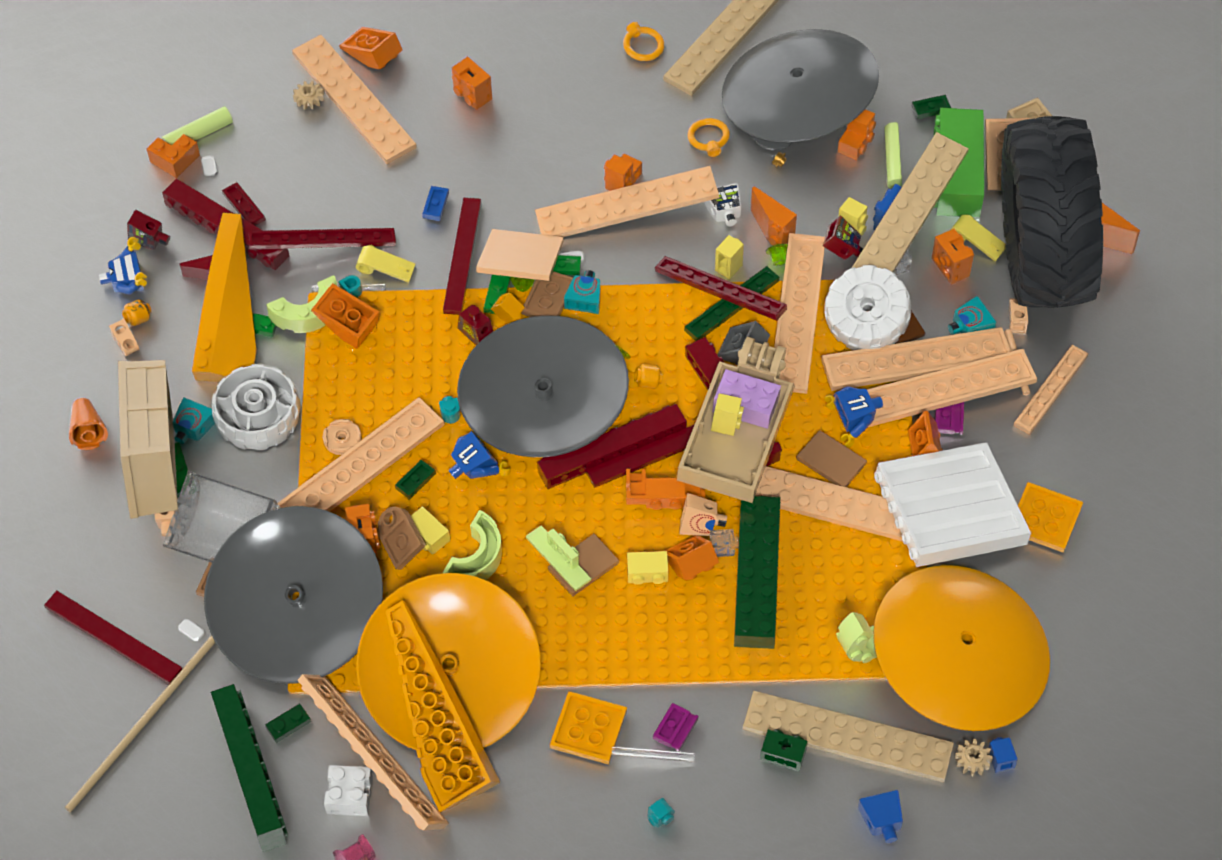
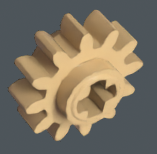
M304 81L303 86L297 84L298 89H293L294 102H297V107L303 105L304 110L307 109V106L314 109V105L320 106L319 101H324V90L320 88L319 83L314 85L313 81L310 84Z
M976 739L973 740L972 744L965 740L964 747L962 745L958 746L955 759L958 760L957 767H964L963 774L969 770L973 777L975 771H978L979 775H983L984 769L989 770V763L992 762L993 757L989 755L990 748L984 749L985 742L977 745Z

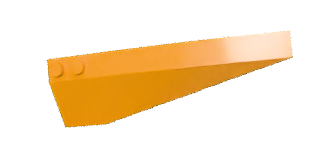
M222 214L205 290L192 366V373L196 381L220 382L237 368L255 365L257 347L241 214Z
M400 601L386 610L388 625L395 644L394 652L398 658V670L400 676H402L403 693L408 715L412 721L413 738H415L417 744L416 752L422 767L420 768L421 774L439 812H443L484 793L499 784L500 780L436 655L404 601Z

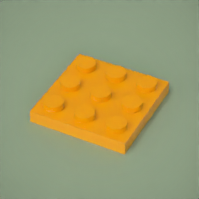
M1027 482L1018 507L1031 532L1029 540L1064 553L1083 502Z
M568 691L550 742V748L609 765L627 713V707Z

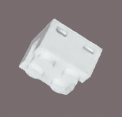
M329 765L327 777L329 788L325 792L324 800L326 813L368 816L373 781L371 769L368 767Z

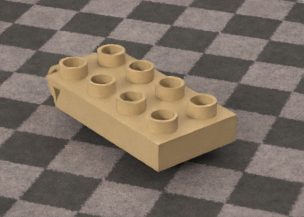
M747 337L742 349L738 351L739 361L737 367L719 362L680 461L677 481L753 503L795 388L794 383L778 379L781 371L786 367L784 359L787 348L781 346L773 348L769 346L768 342L760 344L756 343L754 338ZM725 369L781 385L779 401L768 429L741 421L740 429H735L734 436L711 431L714 417L712 412L714 397Z

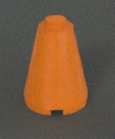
M79 398L72 404L69 441L81 450L95 449L100 446L99 444L103 440L104 442L107 440L108 431L91 401L87 398Z

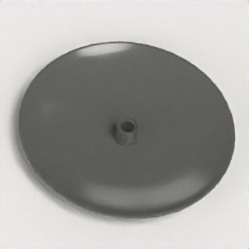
M807 29L780 34L754 46L735 62L723 84V107L732 123L743 132L759 139L774 142H799L819 138L846 126L866 109L877 91L879 83L878 65L873 54L863 43L840 32Z
M536 316L504 325L480 341L463 364L458 379L457 394L460 410L465 421L483 441L501 451L518 456L551 457L566 454L588 445L612 426L626 402L629 378L627 366L620 350L603 332L585 322L568 317Z
M291 506L271 510L256 516L238 528L216 554L206 579L204 591V609L207 625L221 652L230 662L251 676L282 684L299 683L298 679L302 674L324 677L341 668L357 654L364 628L371 615L382 603V574L376 555L368 541L352 524L340 516L326 510L305 506ZM295 592H299V597L296 600H291V596Z

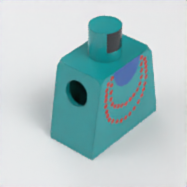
M586 270L584 276L576 275L573 277L564 296V309L599 314L600 279L595 278L593 271Z
M976 296L954 311L953 323L948 325V330L954 335L958 332L968 333L993 329L996 326V321L980 298Z
M183 397L172 422L177 433L174 439L180 444H184L188 438L199 441L215 424L212 409Z

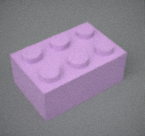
M725 369L714 397L712 412L714 413L719 393L742 398L741 406L744 407L741 421L768 429L779 401L781 385Z

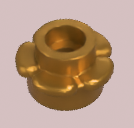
M780 151L777 153L772 161V164L776 166L775 168L778 166L782 168L787 160L784 157L786 153L783 154Z

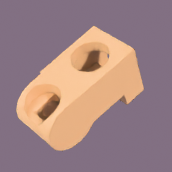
M1010 298L1009 329H1011L1012 333H1026L1028 326L1027 307L1018 305L1017 299Z
M125 319L109 325L111 335L118 346H120L125 357L139 351L138 344ZM123 326V328L116 330L117 327Z

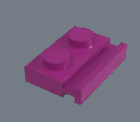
M964 402L935 409V421L940 433H960V435H963Z
M672 703L654 732L653 739L679 752L697 723L699 716L691 714L690 711Z

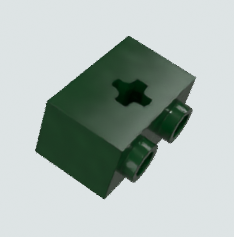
M768 729L761 749L760 760L800 771L808 741L800 736H790L780 730Z

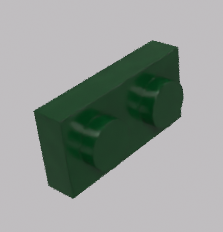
M946 94L913 101L911 105L917 119L939 115L940 108H951Z
M420 460L395 484V489L410 500L436 474V471L423 460Z
M299 703L266 723L265 727L274 741L278 743L309 724L311 718Z

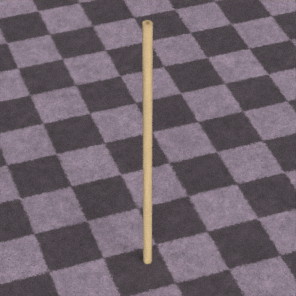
M212 635L65 806L67 811L72 812L211 649L215 644Z

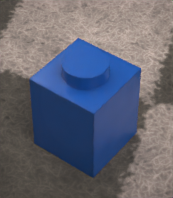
M1010 737L993 739L988 748L991 749L989 755L993 757L992 765L995 773L1014 769L1018 759Z

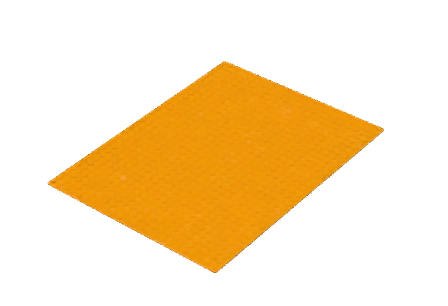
M821 280L807 394L792 393L775 442H779L782 448L780 461L767 467L833 484L797 460V455L819 430L842 445L848 442L849 438L842 442L841 436L843 434H850V431H846L837 409L830 410L826 407L828 403L825 401V397L827 395L834 397V394L840 390L831 391L821 359L822 355L854 350L847 348L843 342H838L828 327L825 317V299L828 295L829 287L834 280ZM779 281L762 295L781 301L783 281ZM732 282V283H735V284H737V285H741V284H743L744 282ZM684 283L600 285L599 314L563 309L560 316L585 322L608 336L618 347L625 360L629 378L627 399L618 418L605 433L615 427L624 426L632 420H638L649 413H655L662 410L665 406H672L674 404L678 405L684 415L687 427L696 423L708 390L685 357L686 345L695 342V340L684 331V327L720 301L721 298ZM532 287L509 288L508 292L524 305ZM488 288L466 289L462 312L469 306L475 305L484 313L483 307ZM446 289L362 291L358 299L378 310L379 319L378 324L358 349L341 340L326 325L318 330L306 333L298 487L341 456L329 452L323 442V431L330 426L331 422L339 419L352 421L353 424L359 427L361 440H363L419 397L441 419L439 401H442L447 396L458 398L457 387L460 371L468 355L476 345L457 328L459 315L443 314ZM318 292L308 294V303L315 299ZM743 308L705 337L709 343L714 345L716 354H718L730 327L757 321L770 334L767 342L770 347L774 348L778 320H773ZM484 313L490 319L493 331L507 325L496 314ZM522 315L520 319H525L529 317ZM724 361V363L737 367L736 364ZM641 364L657 365L660 368V373H663L662 384H658L656 389L640 388L637 382H634L635 370ZM901 380L890 381V382H884V383H878V384H871V385H865V386H859V387H853V388L866 389V390H867V389L879 387V386H882V385H886V384L898 382V381H901ZM461 410V416L457 422L452 424L444 422V426L330 511L347 521L345 507L369 504L370 511H374L378 528L381 514L389 507L403 508L411 516L423 506L449 530L450 541L433 555L428 550L424 551L422 549L402 570L395 569L379 538L380 549H377L376 558L382 574V602L394 591L411 581L428 575L443 573L452 557L460 559L473 555L479 549L480 544L472 538L470 525L479 510L489 515L497 524L501 535L502 557L497 570L486 581L507 592L521 606L531 621L540 650L541 668L537 688L886 679L877 658L872 659L868 663L856 662L848 658L836 637V633L840 632L838 627L852 612L862 614L869 627L874 626L877 611L888 591L907 575L927 568V565L916 567L914 560H911L907 544H904L903 541L780 509L775 648L734 647L740 499L705 489V499L717 503V514L727 515L725 527L714 525L710 536L698 535L711 541L714 550L715 544H717V550L726 544L729 546V552H727V546L716 552L719 563L714 565L713 569L706 572L702 571L692 580H683L676 575L668 563V582L660 584L653 582L643 584L628 583L627 553L665 551L694 536L679 534L683 508L677 510L671 508L654 510L646 508V504L627 505L626 475L594 488L587 474H583L547 489L537 469V461H540L543 457H524L510 454L489 445L485 441H483V444L498 462L496 465L499 466L502 461L508 463L507 467L503 469L510 468L509 475L501 476L497 474L471 479L465 473H462L455 479L449 472V469L456 464L451 453L454 451L459 437L469 434L471 431L473 432L465 421ZM912 416L868 427L857 438H853L854 444L848 449L867 460V464L847 488L883 497L880 484L876 482L874 473L877 470L878 463L912 457L908 430L913 425ZM684 451L632 473H642V469H646V478H677L678 467ZM420 460H423L435 469L436 474L409 500L395 489V484ZM392 515L389 518V523L392 522ZM539 526H542L547 532L554 529L558 534L561 533L570 547H576L595 534L617 557L619 564L572 597L548 571L550 563L526 539V536ZM295 592L292 595V600H296L299 597V592ZM357 654L341 668L325 676L339 693L360 692L356 673ZM450 660L446 661L444 668L450 670L454 667L455 663ZM300 683L288 684V692L290 694H306L302 690Z

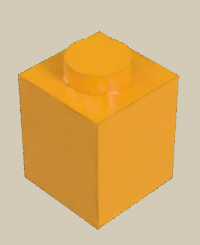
M508 292L498 298L491 310L508 324L519 320L522 316L521 312L525 307Z

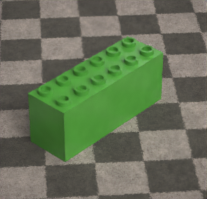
M940 108V113L936 115L934 135L938 132L968 148L969 152L934 206L936 208V215L959 217L961 215H970L980 218L984 199L983 110Z

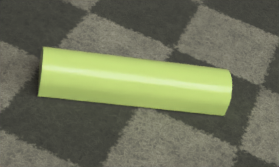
M223 106L161 138L170 145H173L183 134L197 141L233 123L228 109Z
M893 122L884 127L887 185L890 189L895 184L902 187L898 123Z

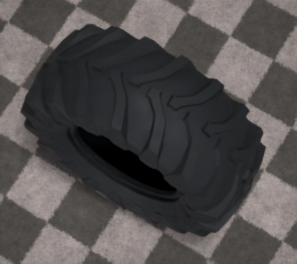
M1044 116L1017 121L1007 125L1005 129L1001 164L1003 228L1007 244L1005 245L1007 260H1009L1008 269L1018 305L1047 308L1074 306L1096 300L1097 293L1100 292L1103 264V225L1101 220L1103 211L1099 191L1101 186L1099 174H1097L1098 164L1095 148L1086 120L1062 116Z

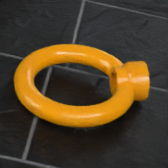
M632 22L626 27L628 33L624 37L623 46L625 52L630 57L638 61H651L662 54L664 40L659 32L649 27H640L638 22ZM641 34H649L656 39L657 49L650 54H639L631 48L630 40L632 37L637 38Z
M704 118L690 126L687 137L693 147L707 151L710 157H716L720 155L721 147L728 142L730 131L724 122L714 118ZM706 125L716 126L723 132V136L718 142L712 140L707 144L698 142L694 134L698 128Z

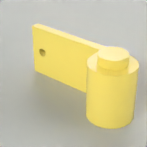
M961 215L951 228H954L958 234H961L964 241L967 239L995 262L1005 250L1006 244L970 215Z
M368 245L362 248L356 263V269L363 274H372L374 270L409 283L416 263Z

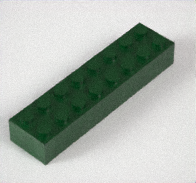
M755 496L753 503L741 500L734 647L775 648L781 497Z
M232 684L211 691L210 693L262 852L286 845L285 837L289 835L241 690L236 691L235 685Z

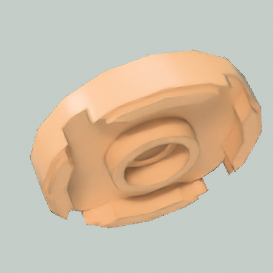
M339 419L333 421L323 431L322 438L326 449L336 455L344 454L361 441L359 427L350 420Z

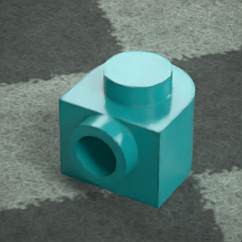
M350 275L338 281L341 289L356 298L362 294L361 281L357 276Z
M447 396L442 401H439L440 413L444 422L450 424L457 422L461 416L458 398Z
M661 798L649 806L647 818L652 826L659 828L662 824L667 825L674 819L673 814L675 811L664 798Z

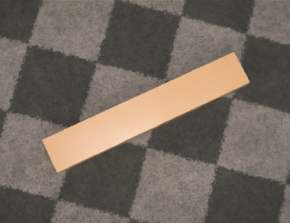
M1071 345L1016 419L1014 427L1031 435L1084 363L1089 353Z

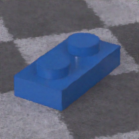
M431 186L422 213L424 219L441 220L449 195L448 188Z

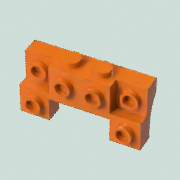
M626 469L627 505L646 504V508L654 510L661 508L677 510L684 508L687 493L705 498L704 488L677 481V478H646V469H642V473H630V469Z

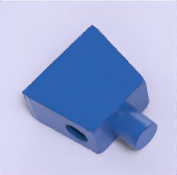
M898 790L859 799L858 809L873 836L883 834L886 843L895 842L898 839L895 831L900 830L903 823Z

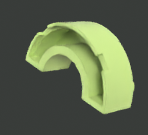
M333 275L317 282L318 294L314 300L307 304H292L284 297L266 304L271 321L279 328L293 330L294 333H307L324 327L325 324L311 312V309L332 283L337 285L335 276Z
M479 510L470 525L471 536L479 542V549L467 558L459 559L452 557L443 573L466 574L487 580L497 570L502 557L501 535L495 521L489 515Z
M850 613L839 625L838 629L840 632L836 633V637L850 660L868 663L872 659L877 658L874 646V626L869 627L862 614Z

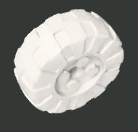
M863 265V267L859 268L853 267L845 271L840 278H836L829 287V292L825 299L826 322L838 342H843L851 350L879 349L886 345L895 344L901 334L905 333L910 322L911 300L908 290L903 281L898 280L896 274L886 268H877L875 265Z
M255 364L244 368H237L219 382L216 393L212 397V414L219 433L226 441L229 440L235 447L244 450H265L268 447L279 445L287 439L290 433L294 432L299 422L301 409L297 389L289 377L287 378L283 371L275 367L271 368L262 364Z

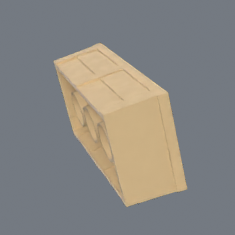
M165 360L118 361L120 457L130 519L178 510L174 427L172 424L173 413Z

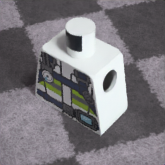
M737 183L717 187L719 198L704 202L716 222L725 221L727 226H733L737 223L736 218L741 216V202Z

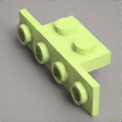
M539 526L526 536V539L575 591L591 581V578L579 566L578 551L566 543V539L561 533L558 534L554 529L547 532L542 526Z

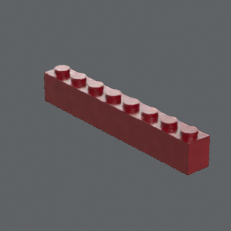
M177 178L162 192L164 203L167 207L174 208L182 216H187L195 224L205 227L212 234H218L223 213L235 214ZM242 218L246 253L252 259L256 258L261 261L265 267H270L276 271L290 256L288 249L249 250L248 231L263 230Z
M706 337L686 345L685 357L708 390L719 362L724 363V360L721 356L718 357L714 345L709 343ZM778 441L774 442L766 467L780 461L782 448Z
M677 404L665 406L660 411L649 413L643 418L632 420L624 426L611 429L580 449L562 455L543 457L540 461H537L538 473L546 488H553L586 474V469L685 429L687 428V421Z

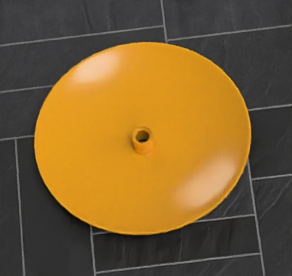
M941 565L928 567L902 578L888 591L879 606L873 632L875 652L879 665L895 692L910 707L926 718L959 730H993L1007 726L1022 718L1034 707L1043 694L1050 672V652L1044 630L1037 616L1025 600L997 578L981 571L961 566Z
M440 573L418 578L390 594L377 607L367 622L360 639L356 660V673L360 693L366 708L377 724L399 743L413 750L417 749L416 740L413 738L412 721L408 715L403 693L402 676H400L398 670V658L394 652L395 644L390 634L386 610L400 601H404L448 677L483 748L492 745L508 734L520 722L531 705L537 690L541 668L540 650L536 633L521 606L507 592L491 582L475 576L458 573ZM453 661L455 663L454 667L446 670L444 668L445 662Z

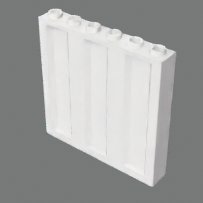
M987 442L878 463L877 470L874 473L875 480L880 484L882 496L888 502L889 512L893 513L895 525L900 529L903 543L907 544L911 560H914L916 567L1028 544L1031 532Z

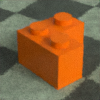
M865 109L856 119L847 124V129L838 143V153L857 160L860 155L865 153L868 142L871 143L875 136V133H873L876 126V121H874L875 113Z
M184 134L173 145L158 137L146 148L150 162L175 178H178L200 156L197 142Z
M614 154L604 165L605 189L611 191L634 185L642 174V162L627 154H623L621 157Z

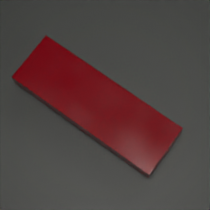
M238 182L222 190V194L237 213L241 214L243 219L255 226L266 221L263 213Z

